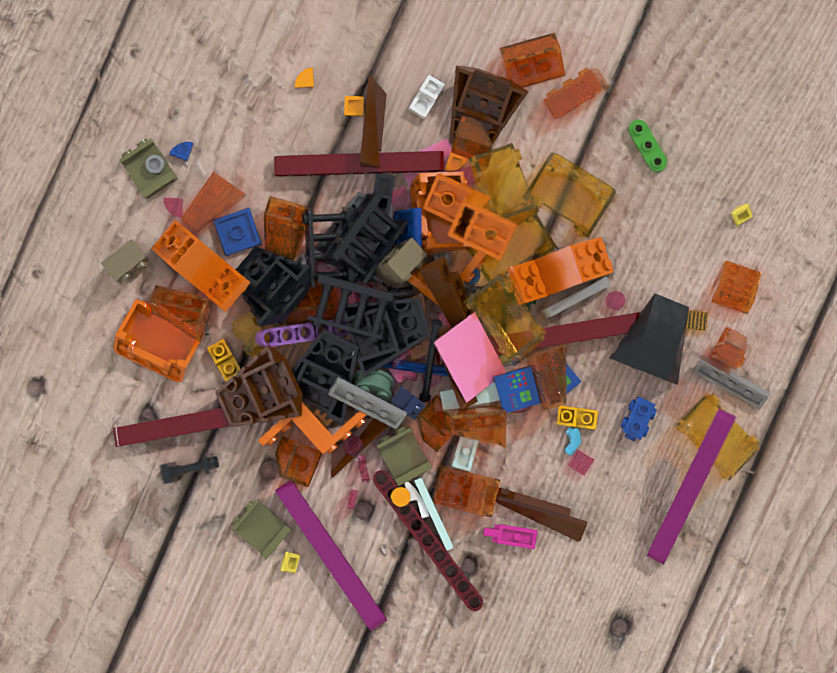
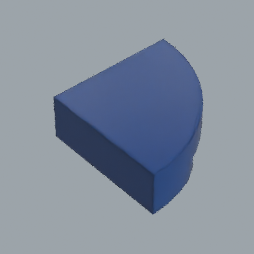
M180 143L172 148L169 155L188 161L194 143Z

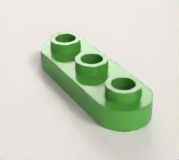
M637 119L632 121L628 127L629 135L648 168L653 172L662 171L667 165V159L652 132L643 120ZM641 126L642 131L637 132L635 127ZM646 142L651 143L650 149L645 147ZM660 159L661 164L656 165L654 160Z

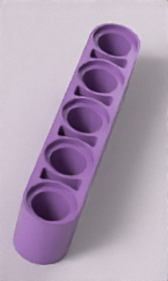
M330 319L326 321L334 322L335 319ZM343 319L341 325L347 326L345 319ZM312 322L262 329L257 332L255 340L260 346H278L316 340L320 333L318 331L319 327L311 325ZM323 324V329L338 336H344L349 333V331L343 329L338 332L336 327ZM302 328H304L306 331L304 337H302L300 334ZM284 330L288 334L286 340L282 338V333ZM266 333H268L270 337L267 343L264 341V335Z

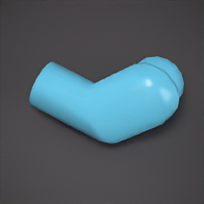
M569 427L566 434L570 438V443L564 451L572 456L581 444V436L577 428Z

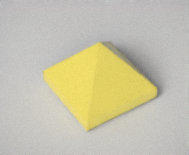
M748 203L735 207L731 212L736 226L753 217Z
M285 552L281 559V571L296 573L300 554Z

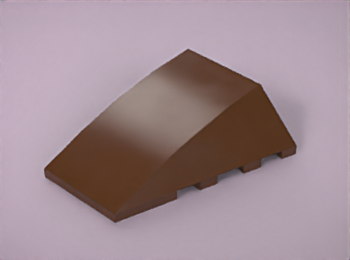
M456 65L449 143L485 156L528 94V91L512 80L482 69Z
M267 345L261 353L256 355L252 361L241 368L235 376L231 377L215 392L230 427L302 416V392L287 359L270 345Z

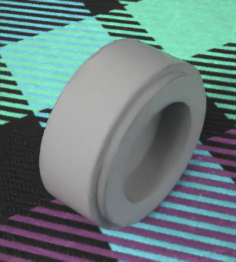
M151 155L146 159L145 167L150 173L159 174L164 170L165 162L161 156Z

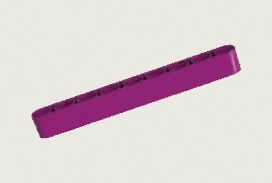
M720 408L718 409L649 549L647 557L664 565L737 416Z
M290 479L277 488L275 492L368 628L373 631L388 621L294 482Z

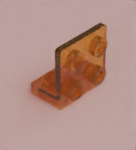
M725 261L718 287L711 302L748 314L755 301L761 272Z

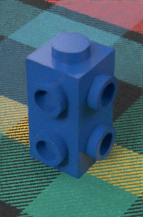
M640 397L631 400L628 410H630L628 418L624 417L620 426L623 428L622 432L625 433V438L635 442L636 438L641 440L642 437H646L650 428L647 424L650 419H654L657 409H655L656 404Z

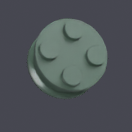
M361 369L354 373L352 380L354 386L388 403L391 402L392 394L390 390L394 386V380L388 373L376 369L364 378Z

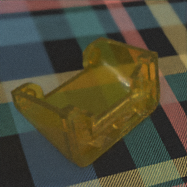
M513 143L469 158L478 191L491 197L486 210L518 225L539 213L538 208H541L540 201L529 190L519 160H522L520 151L514 148Z
M551 152L523 199L533 207L540 206L541 204L547 206L573 222V227L578 235L589 238L611 203L616 191L613 187L568 159Z
M520 203L501 216L518 224L502 260L500 261L487 254L483 258L486 262L479 270L493 290L499 289L506 284L507 268L522 264L535 254L545 256L557 248L537 213L527 203ZM489 229L486 235L488 238L491 236L496 237V232ZM472 247L466 249L472 259L479 251Z
M499 274L464 300V303L468 309L473 307L477 312L476 316L484 321L500 347L498 349L499 353H503L499 357L503 365L516 366L545 339L544 334L546 332L540 324H537L515 289L513 279L510 276L506 277Z
M705 393L672 425L678 431L685 434L684 436L699 449L718 409H724L718 404L720 400L713 393L711 395ZM734 421L713 467L719 470V474L724 480L730 481L760 449L758 446L760 442L753 435L749 436Z

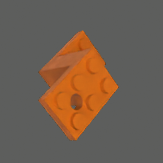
M440 173L437 174L422 208L453 223L447 236L500 261L518 225L486 210L491 197ZM445 194L452 196L453 202L451 204L444 202L443 196ZM487 230H494L496 238H488L486 235Z
M176 220L172 222L151 247V250L225 312L233 306L235 300L251 283Z
M601 237L573 244L538 259L507 268L520 305L614 273L612 262L608 257L605 243Z
M302 401V416L281 419L258 441L262 446H271L279 439L277 435L281 431L285 433L293 426L291 424L293 421L322 454L326 452L331 454L338 447L336 443L340 439L345 441L352 434L350 430L354 426L359 428L367 421L364 418L367 414L361 411L357 412L335 434H332Z

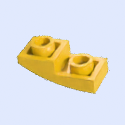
M224 339L207 348L225 382L235 376L241 369Z
M559 405L557 424L597 430L599 411Z

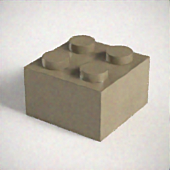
M410 238L396 245L381 261L374 273L387 287L394 284L397 286L402 281L406 282L412 276L410 272L414 268L418 269L424 263L423 259L427 256V253L413 238Z
M131 239L101 264L115 282L120 284L123 282L125 284L133 278L132 274L137 270L140 272L145 269L150 259L140 246Z

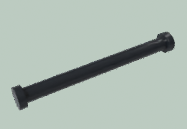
M432 319L430 323L432 330L422 393L419 395V400L422 402H429L431 399L429 393L437 348L434 342L438 340L439 329L443 323L440 319Z

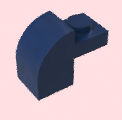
M402 386L391 399V403L407 412L406 415L413 420L417 418L426 406Z

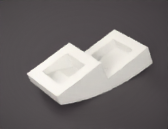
M428 75L408 111L425 120L445 84Z
M407 481L405 487L410 492V501L417 500L421 517H428L429 513L422 497L413 485Z

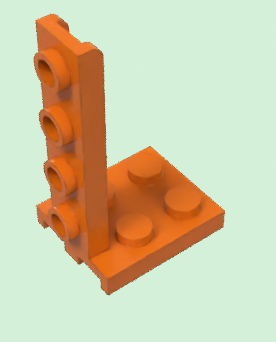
M478 251L460 274L462 283L465 281L469 283L475 276L473 273L474 269L477 268L479 270L486 262L483 259L486 255L485 253ZM424 262L418 269L412 272V276L407 281L438 305L419 271L420 268L428 264Z

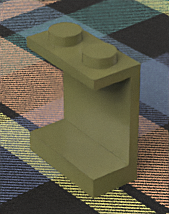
M152 139L142 140L137 144L138 147L133 151L131 149L127 150L121 155L122 158L119 159L146 200L178 179ZM151 155H159L165 162V168L159 174H152L145 167L146 159Z
M405 425L396 429V434L391 437L387 434L379 438V443L376 444L398 486L432 468L411 427L406 428Z
M258 500L250 501L244 508L246 511L242 517L238 515L231 523L234 526L231 531L240 535L259 551L262 557L267 559L292 528Z

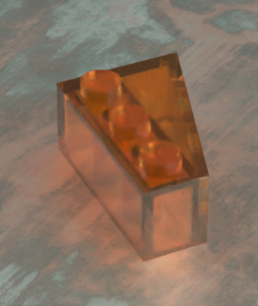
M212 172L181 220L199 232L247 195Z

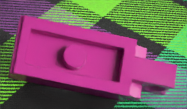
M494 524V529L484 527L483 535L491 536L492 541L498 544L535 549L538 530Z

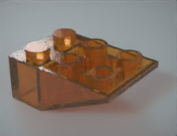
M269 197L264 212L265 250L273 252L278 256H284L289 260H295L305 231V225L302 223V213H305L304 208L307 207L276 197Z
M440 465L432 502L465 512L492 517L500 480Z

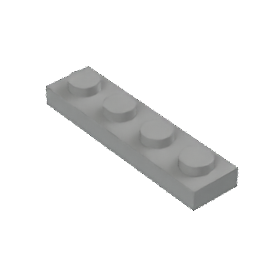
M704 355L693 370L695 374L759 410L769 398V392Z
M339 377L328 395L395 429L399 427L407 413Z

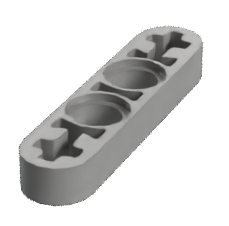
M605 277L542 310L541 313L546 320L609 287L611 284L608 278Z

